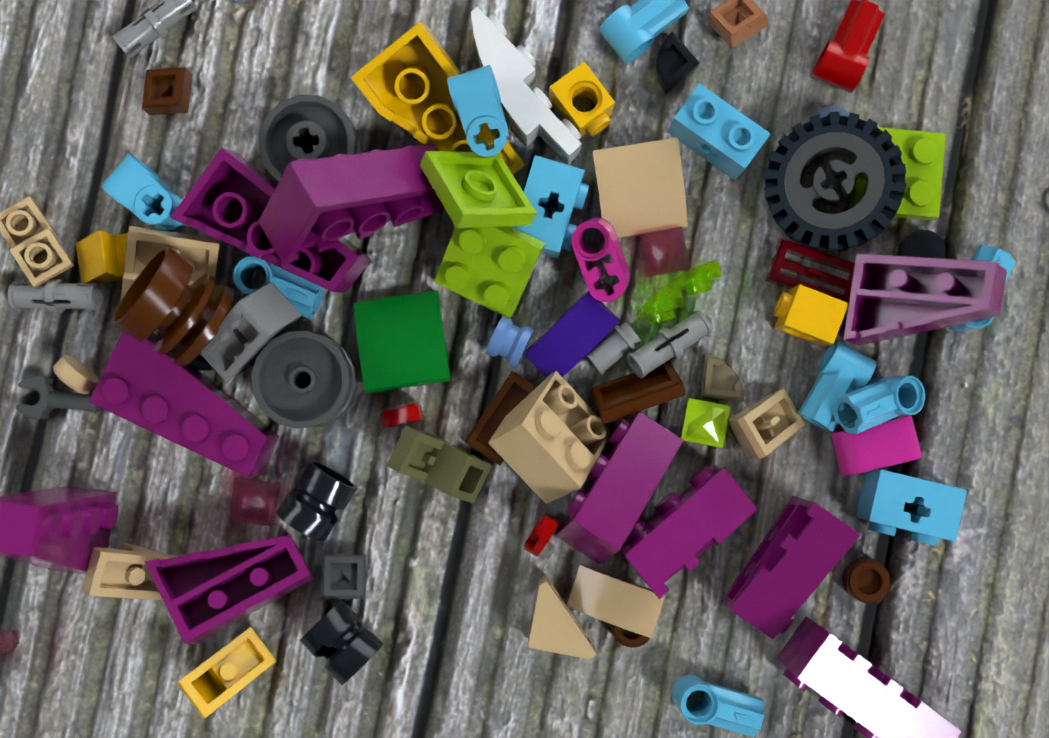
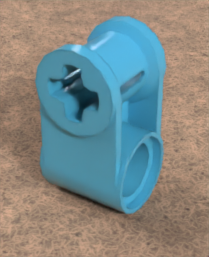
M487 65L447 78L450 95L455 110L461 119L471 150L484 157L498 154L504 148L507 141L508 126L491 66ZM483 123H487L490 129H498L500 132L494 139V145H489L486 139H478L477 134L483 129Z
M128 153L101 184L105 192L129 209L141 221L154 225L160 230L170 232L177 231L184 226V224L170 218L183 199L166 186L153 170L132 154ZM160 206L165 209L163 213L159 210Z

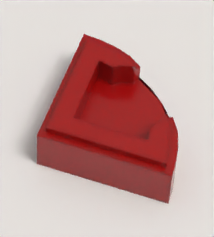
M419 403L384 410L380 414L383 429L425 420L422 405H419Z
M546 512L542 513L523 545L524 550L537 557L559 525L558 519Z

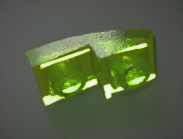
M718 260L688 270L660 288L636 312L638 321L649 318L651 325L676 318L674 310H678L685 305L681 291L686 290L689 297L712 290L711 282L716 281L722 276Z

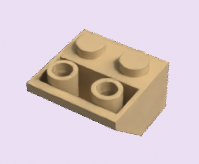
M555 371L506 415L488 444L543 502L548 504L582 488L612 431L603 424L602 420L575 390Z

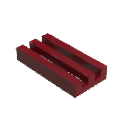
M783 239L778 241L775 256L770 264V272L766 276V282L788 289L800 284L849 303L855 263ZM788 253L849 273L848 280L784 259L785 255ZM781 269L844 289V292L840 294L780 274Z

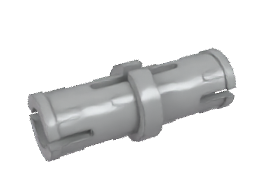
M161 0L151 8L146 5L140 10L143 14L128 26L112 35V38L125 54L132 59L144 47L160 36L163 39L167 37L169 29L198 8L192 0Z
M50 279L47 283H43L36 288L30 282L18 281L12 282L13 284H10L8 288V302L13 309L40 308L47 309L52 313H62L65 309L100 310L104 303V291L100 283H65L62 279Z
M697 310L670 329L664 327L656 332V338L635 352L628 354L627 361L634 373L639 378H644L649 372L669 359L675 361L682 357L684 354L683 350L711 334L713 331L708 318L701 311Z

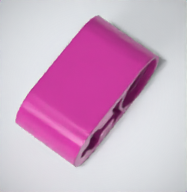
M591 218L574 230L571 239L572 248L589 293L598 301L612 302L618 299L627 289L631 274L613 225L603 218ZM587 228H596L603 233L605 244L602 249L594 250L586 245L584 233ZM607 253H610L612 258H609L604 263L609 276L617 275L619 278L614 284L613 289L609 283L602 284L600 282V278L605 274L602 261L595 266L592 261L603 258Z
M912 415L897 416L858 434H847L844 429L830 432L840 475L863 473L922 458Z

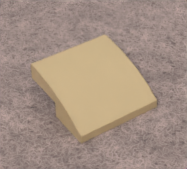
M678 137L592 151L591 157L598 193L599 216L613 225L618 239L688 227Z
M129 226L121 301L144 267L164 247H170L194 263V270L188 285L191 286L193 282L204 274H210L215 278L220 240L212 237Z

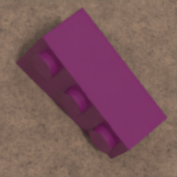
M707 465L696 472L688 480L692 486L679 496L672 492L663 498L654 507L657 513L645 523L641 518L638 519L621 547L623 554L658 599L669 591L664 584L668 579L682 568L686 572H690L700 563L696 557L714 543L716 545L722 543L758 510L725 467L716 466L712 469Z
M792 496L721 602L729 610L771 639H774L779 632L784 633L790 627L799 608L861 534L817 503Z
M290 535L232 545L233 547L212 551H199L168 559L144 561L185 644L195 645L314 580L297 544Z

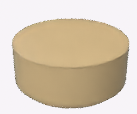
M66 354L53 366L56 376L67 386L81 394H89L99 381L98 377L86 365Z

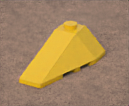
M423 20L418 22L350 77L380 115L390 122L393 121L422 144H436L439 151L474 152L468 144L447 82V78L461 74V72ZM483 123V129L477 134L479 140L486 139L489 145H494V139L500 132L498 129H490L487 123ZM507 139L504 148L499 154L511 173L514 174L524 167L525 163Z

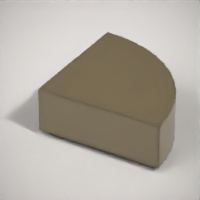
M703 354L699 397L744 401L743 385L734 370L723 359L711 354Z

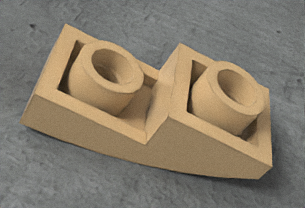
M29 196L0 212V233L11 249L9 251L33 287L40 286L74 266L58 236L33 198Z
M579 563L566 606L617 627L652 638L665 595L658 599L649 588L622 580L619 576Z

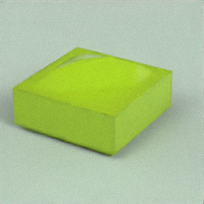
M686 398L679 437L684 441L723 448L731 406Z

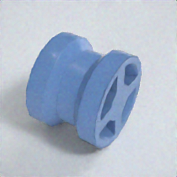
M503 315L495 328L485 354L492 357L500 355L507 359L509 365L517 368L534 329L528 326L520 328L512 323L511 318Z

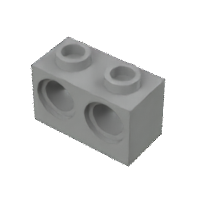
M271 282L243 298L233 307L225 317L215 337L200 354L228 383L253 366L257 355L269 341L285 334L301 314Z

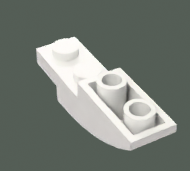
M476 7L471 11L479 64L480 67L490 65L493 70L506 121L526 146L540 136L563 162L569 165L580 155L582 144L579 141L581 138L579 131L566 118L560 121L550 110L552 107L550 100L539 88L530 89L535 83L536 69L534 68L536 62L532 55L522 45L515 47L505 37L507 31L497 17L493 14L486 16Z

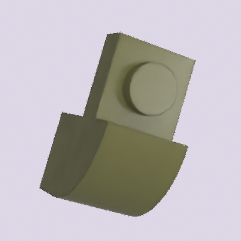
M406 425L400 439L395 444L394 451L386 466L398 473L425 481L451 497L474 504L492 464L433 434Z

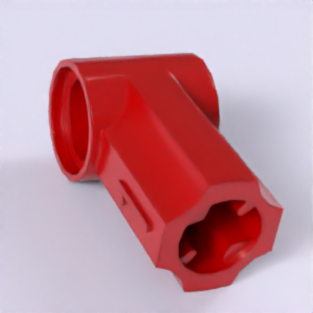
M851 0L848 3L832 40L827 42L814 67L813 77L849 93L854 91L867 68L870 58L866 55L885 15L880 11L878 5L868 0Z

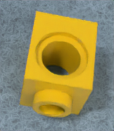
M582 62L549 87L550 102L563 119L566 118L576 127L581 137L588 132L591 136H594L611 123L612 119L610 116L613 113L615 101L585 62ZM579 97H587L594 102L595 108L589 112H581L573 106L572 102Z
M799 284L789 289L788 293L782 292L773 312V316L778 317L774 329L820 347L832 345L849 303Z

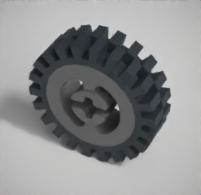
M829 112L830 116L820 118V114L810 117V122L804 125L801 122L792 127V133L788 136L784 134L778 141L779 146L776 151H772L768 159L770 162L768 169H765L764 191L768 208L775 222L789 238L796 240L802 246L815 248L821 252L837 250L842 252L867 244L869 240L874 237L876 238L891 223L905 193L906 167L905 163L902 162V152L899 146L894 145L891 141L892 136L886 129L881 131L877 128V122L870 118L868 121L859 119V114L851 112L849 116H840V112ZM830 154H842L855 161L850 165L839 160L829 161V170L833 177L836 179L845 178L842 181V192L847 200L853 193L854 182L857 179L862 178L867 182V190L861 201L853 208L836 214L824 213L813 207L818 201L831 206L839 205V198L834 189H823L826 186V175L821 166L814 174L813 185L810 188L802 187V178L807 168L815 160Z

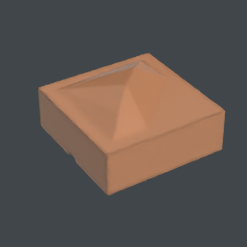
M727 0L707 13L708 24L731 48H734L768 26L767 15L752 0Z

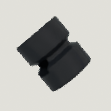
M308 460L296 480L299 490L297 492H289L276 513L282 521L298 532L317 541L324 542L338 521L335 511L344 510L358 488L350 480L317 461Z
M343 600L339 601L299 640L315 658L324 656L327 659L325 668L340 685H343L355 675L383 645L380 639L367 626L359 628L356 625L358 616Z

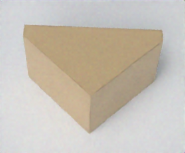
M784 388L775 391L728 419V425L746 457L755 459L766 457L805 424L800 415L797 414L798 411Z
M545 574L538 581L528 635V648L584 659L593 658L597 655L593 642Z

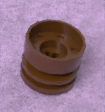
M164 247L148 262L120 302L111 324L140 342L158 329L159 332L156 336L153 350L161 355L170 351L169 360L180 367H184L201 353L219 331V327L223 323L233 302L234 290L225 284H219L214 288L215 278L210 274H204L193 282L191 286L188 285L194 270V263L170 247Z

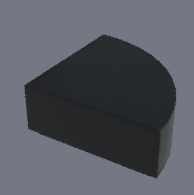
M673 31L664 40L656 61L658 82L665 94L696 70L700 64Z

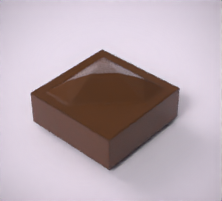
M186 67L146 70L142 109L149 116L188 113L193 74Z

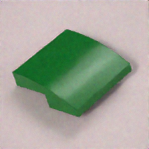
M438 290L353 303L358 351L366 394L451 381Z

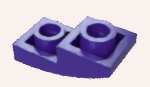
M587 291L559 317L558 321L526 350L524 355L546 377L555 371L563 377L616 326L619 319L601 301L596 300Z

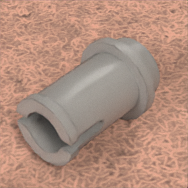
M627 322L623 323L620 327L616 324L614 327L615 331L598 343L587 354L601 374H604L608 368L631 350L635 352L637 350L636 346L642 342Z

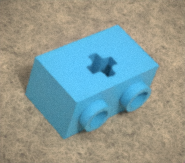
M700 83L676 114L667 131L673 137H678L680 142L734 180L747 168L770 136L768 131Z
M535 155L524 193L536 210L537 215L530 226L513 227L545 242L541 252L542 255L559 259L561 249L570 251L572 235L577 228L576 225L569 224L574 208L582 210L589 185L582 183L585 170ZM550 200L557 202V210L559 211L554 212L552 219L544 217L545 209L543 208L549 205Z
M871 470L865 473L856 517L870 521L868 529L879 533L895 536L896 529L900 528L912 531L910 540L934 546H938L939 538L956 542L967 490L886 470ZM905 503L915 505L913 513L903 511Z

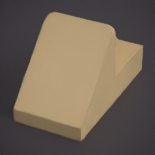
M121 543L119 549L93 547L82 591L88 596L163 600L144 561L162 560L177 556L128 543Z

